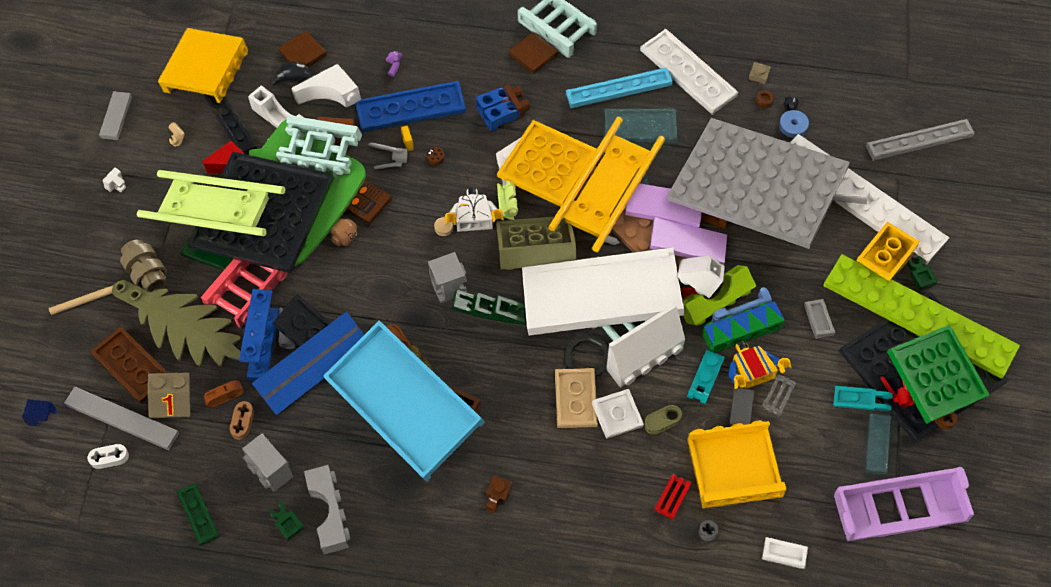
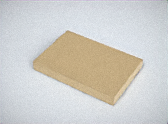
M555 369L557 428L597 427V415L591 403L596 399L595 369Z

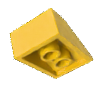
M887 221L856 261L890 281L913 256L920 241Z

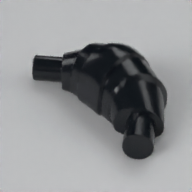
M293 61L283 64L270 81L274 85L280 80L306 81L313 77L314 73L307 65Z

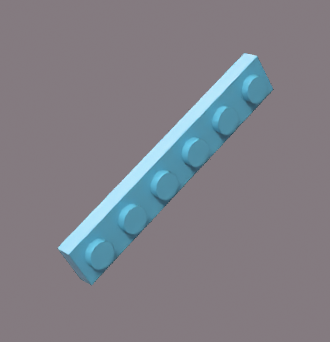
M663 68L566 90V96L570 108H575L671 86L672 79L668 69Z

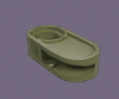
M669 405L649 414L645 419V430L655 435L678 425L682 417L681 409L675 405ZM673 411L678 417L675 420H670L666 414Z

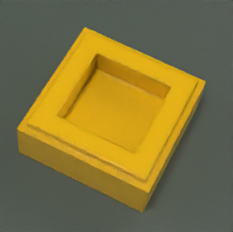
M408 126L401 127L405 148L408 151L414 150Z

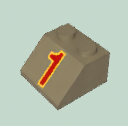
M189 373L148 374L149 418L190 417Z

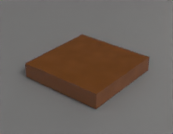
M307 31L278 47L281 55L289 63L296 61L307 65V67L327 56L326 51Z
M533 31L509 50V55L534 74L557 56L558 51Z

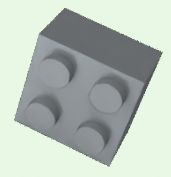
M260 434L242 448L245 454L243 459L247 463V467L253 474H257L260 478L259 481L266 489L270 487L275 492L293 478L287 461L263 434Z

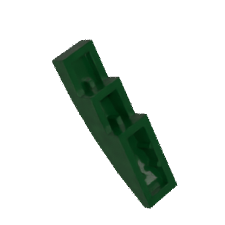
M458 289L454 292L452 310L489 320L527 325L525 304L501 296L493 298L481 293L472 295Z

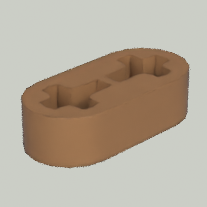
M242 401L234 409L229 430L232 437L237 440L245 439L251 428L254 410L249 402ZM247 408L248 412H245L244 417L242 418V414L240 411H244V409ZM241 424L243 430H240V432L237 433L235 429H239Z

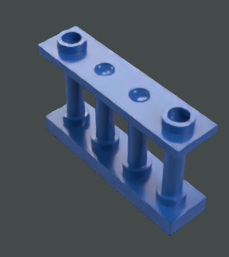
M252 290L239 358L240 362H249L247 379L255 381L270 369L277 330L272 323L279 315V308H270L272 290Z

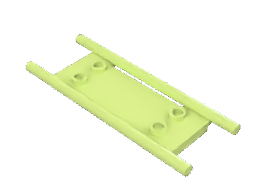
M158 170V177L174 180L158 212L138 210L137 216L140 218L265 236L266 229L257 228L256 226L269 200L268 192L284 194L285 187ZM194 182H197V183H205V184H212V185H219V186H226V187H234V188H241V189H248V190H247V191H240V190H233V189H226V188H218V187L197 185V184H193V183H194Z

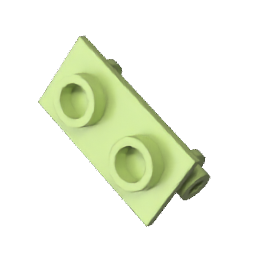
M508 181L504 186L499 183L497 184L499 209L502 210L503 217L514 220V216L518 212L517 199L514 198L516 196V186Z

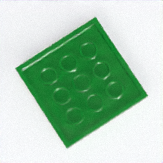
M951 325L915 338L887 351L926 424L989 396L987 389Z

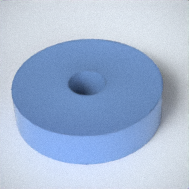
M796 110L785 112L779 122L781 132L791 138H795L798 134L803 136L809 126L807 116Z

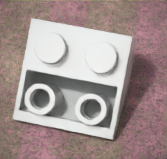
M710 256L682 259L677 277L683 284L695 288L698 294L710 298L723 282L724 265Z

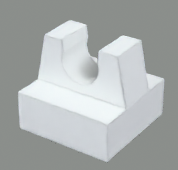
M114 168L103 179L104 187L109 192L116 189L122 193L126 188L121 171L117 168Z

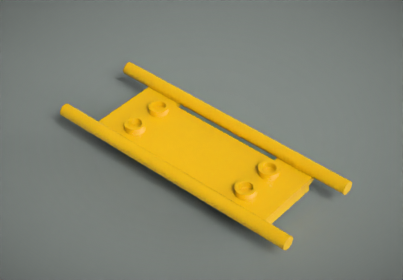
M617 117L548 227L549 230L555 231L562 218L565 219L566 223L598 237L592 247V250L595 252H599L665 141L663 136H659L649 151L616 136L615 133L623 122L621 117ZM604 152L605 155L603 156L602 160L598 164L597 168L593 172L592 176L590 177L589 181L585 185L577 200L574 201L575 197L579 193L580 189L584 185L585 181L589 177L590 173L592 172L593 168L595 167V165L597 164L598 160Z

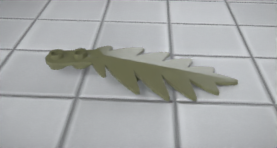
M125 280L116 282L112 287V293L116 298L139 309L138 316L141 325H145L148 317L150 331L159 349L162 348L167 329L172 351L178 361L181 360L186 340L191 356L198 367L201 366L205 348L219 367H222L225 357L239 361L240 351L234 344L240 341L241 337L230 333L218 332L231 324V319H202L217 309L216 305L185 307L196 300L198 296L196 294L165 296L169 293L168 289H159L150 293Z

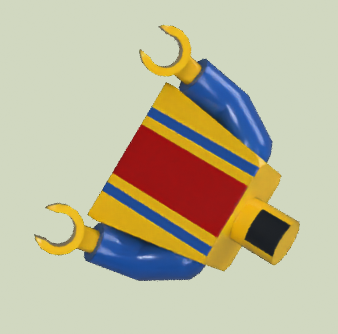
M742 341L735 346L738 353L734 355L733 361L730 363L728 377L734 383L735 389H738V385L742 389H748L775 379L778 369H780L781 373H785V368L791 369V363L788 358L779 359L763 350L760 346L749 349L746 341Z

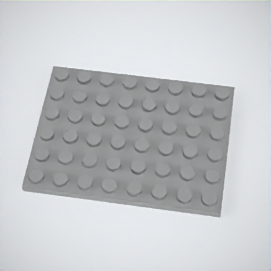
M711 118L668 193L667 200L809 249L849 168L850 162Z

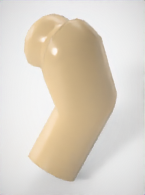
M173 122L169 125V129L174 135L171 136L172 139L169 138V142L173 146H179L182 144L185 133Z

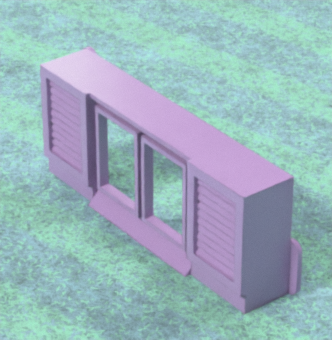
M962 467L838 487L834 494L847 541L968 522L974 515L966 492L969 483ZM920 487L930 516L909 520L900 490ZM893 491L902 521L881 524L872 494Z

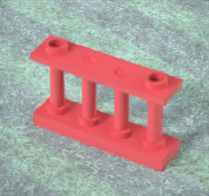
M233 259L201 296L204 305H219L234 314L236 324L241 328L247 321L251 294L234 284L237 278L242 276L260 287L259 289L273 290L280 281L286 278L287 272L260 266L271 273L266 281H263L246 270L250 263ZM230 290L248 302L240 310L222 299L226 291Z

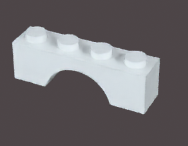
M262 86L248 96L252 110L276 128L282 121L287 120L288 115L293 116L278 103L272 93ZM301 133L300 139H303L305 134Z

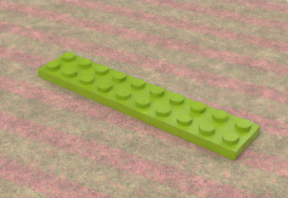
M841 254L823 285L919 336L951 325L971 363L1001 379L1006 374L1020 346L892 279L890 281L886 280L866 266Z

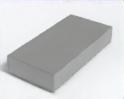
M824 299L805 302L804 307L815 339L833 336L835 330Z

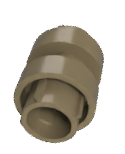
M132 240L122 247L120 262L125 271L130 274L134 285L150 293L163 289L166 286L167 270L161 260L157 259V254L150 244L144 243L142 240Z

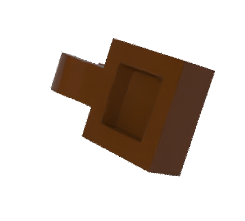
M493 475L486 492V496L490 497L486 505V511L494 514L499 501L506 502L513 482Z

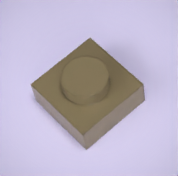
M754 62L749 80L766 84L771 66Z

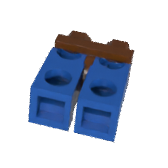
M505 85L503 88L476 96V108L491 132L498 130L500 125L521 119L523 113L530 110V103L527 99L518 100L522 97V90L519 86L510 88L509 85Z

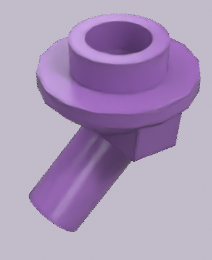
M395 51L388 54L386 61L393 64L388 75L395 76L403 56L402 53Z

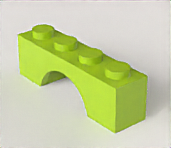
M737 265L724 273L722 288L712 299L707 300L702 295L691 294L683 299V317L686 323L696 326L701 325L706 321V318L713 316L715 311L734 304L739 297L750 294L751 289L755 288L756 284L748 267Z

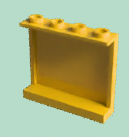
M187 28L158 82L165 93H171L172 89L176 88L212 95L217 103H220L226 95L230 83L233 82L234 75L240 68L244 56L247 55L248 48L244 39L240 37Z
M758 420L747 425L737 423L725 428L717 426L711 430L696 429L689 433L688 445L703 509L784 496L786 486L785 482H781L768 431L769 421L763 422Z

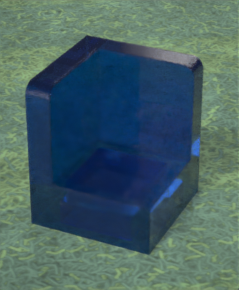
M28 399L22 418L29 426H36L38 421H47L49 413H56L57 409L50 401Z

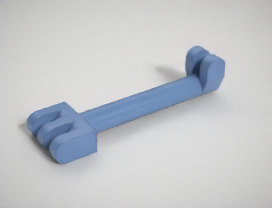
M762 287L758 294L759 299L727 311L725 308L715 311L711 322H718L728 315L735 316L745 309H754L762 303L772 302L767 288Z

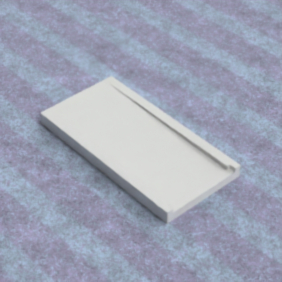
M674 248L522 267L528 335L645 321L673 304L677 306L679 316L684 315Z

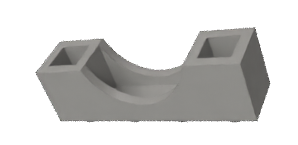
M328 465L304 471L310 496L322 499L329 505V515L326 521L317 528L323 553L328 554L349 548L347 541L351 540L348 528L343 526V521H346L344 509H339L338 502H342L339 489L335 490L334 483H337L335 471H330Z

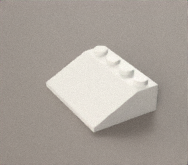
M675 304L671 305L609 344L607 371L619 387L625 384L630 385L639 375L647 374L653 366L663 364L672 354L677 355L683 350L685 337L677 306Z

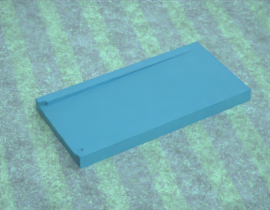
M380 321L323 375L425 481L431 478L430 475L479 425L482 426L485 423L474 410Z

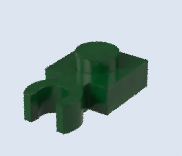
M917 257L916 262L918 264H914L911 259L908 260L907 266L912 270L910 276L919 291L937 284L938 280L931 268L923 266L922 257Z
M279 502L278 505L281 511L274 513L270 509L269 512L272 518L278 520L275 522L276 527L289 541L305 529V527L292 510L286 514L285 506Z

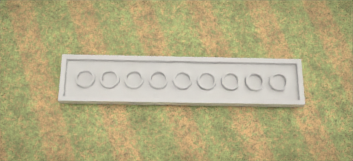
M799 134L790 142L828 155ZM848 168L836 194L868 197L867 204L835 202L877 232L888 221L920 241L913 257L916 259L918 256L922 257L923 264L927 265L945 245L949 237Z

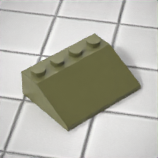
M554 217L496 221L501 269L512 270L514 268L576 260V243L572 225L566 223L565 219L562 218L556 230L551 231L548 227Z

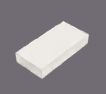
M766 537L762 559L804 569L808 547Z

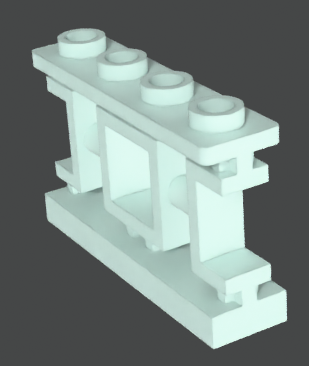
M288 115L286 121L288 127H286L285 131L288 135H292L289 148H279L280 152H277L276 156L280 162L304 168H315L321 172L332 171L338 175H343V173L350 174L349 166L352 165V162L349 158H345L348 145L357 146V141L361 140L362 134L357 126ZM301 132L308 133L306 140H300ZM335 137L342 138L340 146L334 145ZM314 139L327 141L323 154L310 152ZM297 147L303 148L302 156L295 155ZM331 153H338L336 161L329 160Z

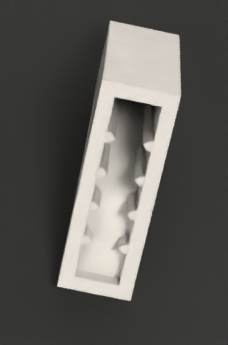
M338 64L292 87L298 104L314 99H331L347 108L361 100L357 85Z

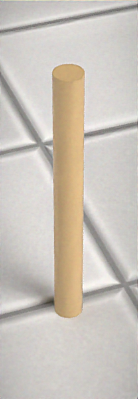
M114 285L49 308V312L51 315L113 294L112 287Z

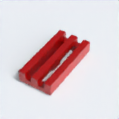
M672 474L654 510L672 520L691 486V482H685L683 478L680 477L679 479L675 474ZM676 482L677 485L674 488L664 510L661 509V506L668 492L670 491L673 483ZM681 485L684 486L672 513H669L668 510Z

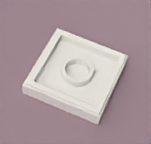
M629 389L595 399L591 402L606 439L644 426Z

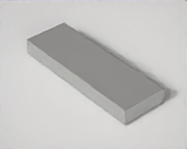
M113 91L99 133L100 138L119 139L132 99L131 93Z

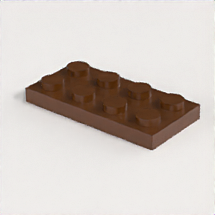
M119 327L90 351L140 404L148 399V374L168 373L122 327Z

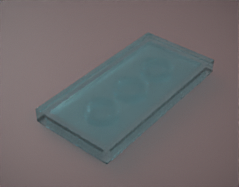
M605 109L604 111L605 135L615 119L621 117L623 122L615 135L629 142H656L659 136H663L665 138L664 142H677L676 109Z

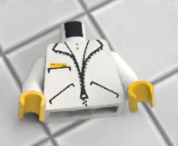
M469 188L467 196L459 197V203L454 204L451 211L445 214V224L451 222L456 225L457 221V232L493 229L492 221L495 222L496 219L504 220L502 210L497 209L491 201H487L486 195H478L476 188Z

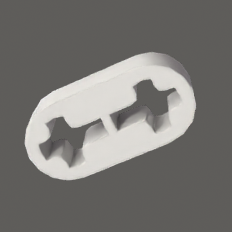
M115 444L93 449L89 452L87 459L93 468L102 469L125 463L129 458V453L123 445ZM117 451H121L122 453L120 454L119 458H116L115 456L117 455ZM100 455L102 458H99V462H96L95 459Z

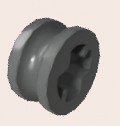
M711 520L703 521L699 527V536L705 541H712L716 538L718 533L717 524ZM706 526H709V529L713 530L711 532V535H708L707 532H703Z

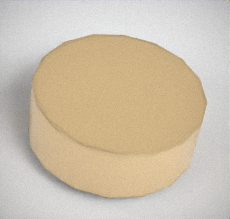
M445 217L439 218L434 224L435 232L440 236H448L453 231V224L451 222L445 224Z

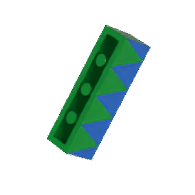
M775 301L771 303L765 302L757 308L745 309L735 316L728 315L721 321L707 323L704 326L702 336L709 350L713 353H718L736 346L739 342H748L781 330L785 319Z

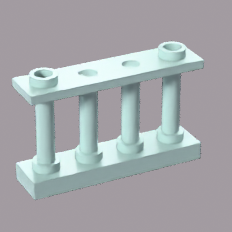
M542 0L531 11L523 6L518 10V22L532 32L534 31L567 58L573 55L574 42L584 33L589 32L593 36L596 35L597 23L565 0ZM548 4L555 8L543 20L535 16ZM561 13L568 17L556 29L548 25ZM574 22L581 27L569 38L561 35Z

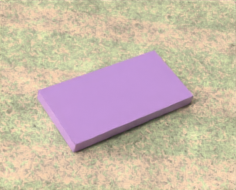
M639 184L627 203L625 215L650 220L658 217L699 228L702 212L668 201L667 195L671 190L669 188Z
M655 217L649 249L674 248V255L684 258L710 256L724 265L727 235Z

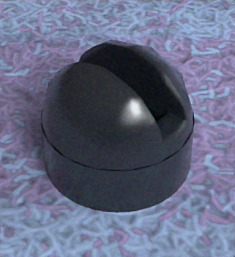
M786 97L784 100L785 110H796L799 100L795 97Z

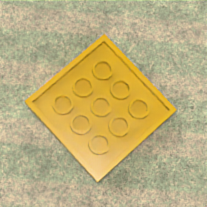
M533 120L498 171L497 177L561 207L597 149Z

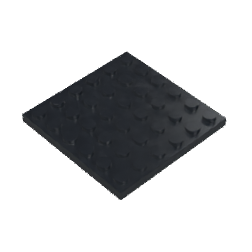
M232 152L220 178L285 187L284 194L268 192L269 200L256 226L257 228L266 229V235L258 236L196 226L187 245L191 249L292 273L334 180V176L326 172ZM216 185V187H218V188H226V189H233V190H240V191H247V190H248V189H241V188H234V187H226V186Z
M931 292L924 295L925 297L941 304L939 300ZM886 319L842 346L839 352L870 389L888 392L880 379L884 377L895 394H897V390L903 388V382L887 351L920 336ZM973 364L989 394L1006 384L1009 380L1005 375L1001 379ZM878 398L882 404L892 406L889 412L915 443L939 428L935 421L926 424L915 403L907 407H900L899 403L894 404L893 398ZM972 403L954 412L956 413V415H959L975 403ZM944 417L943 420L946 422V421H950L951 419H950L949 417H948V418H945V417Z

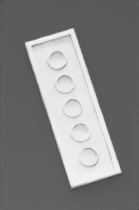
M667 29L641 46L640 51L659 68H667L671 78L712 115L738 96V91Z

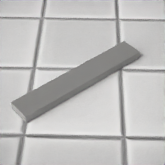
M968 119L868 142L866 148L874 161L970 138L975 133Z
M77 387L73 388L64 402L67 407L166 450H170L179 435V432L173 428Z

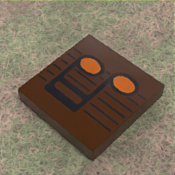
M364 180L346 211L370 225L392 200V197Z

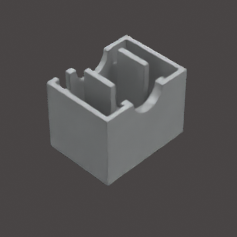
M455 252L428 261L430 281L440 303L453 299L454 292L457 289L467 293V288L463 285V283L467 282L466 271L463 264L459 262Z

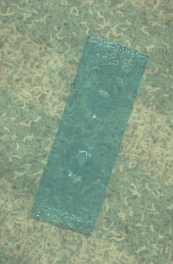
M872 413L869 416L865 472L883 475L887 473L890 416Z

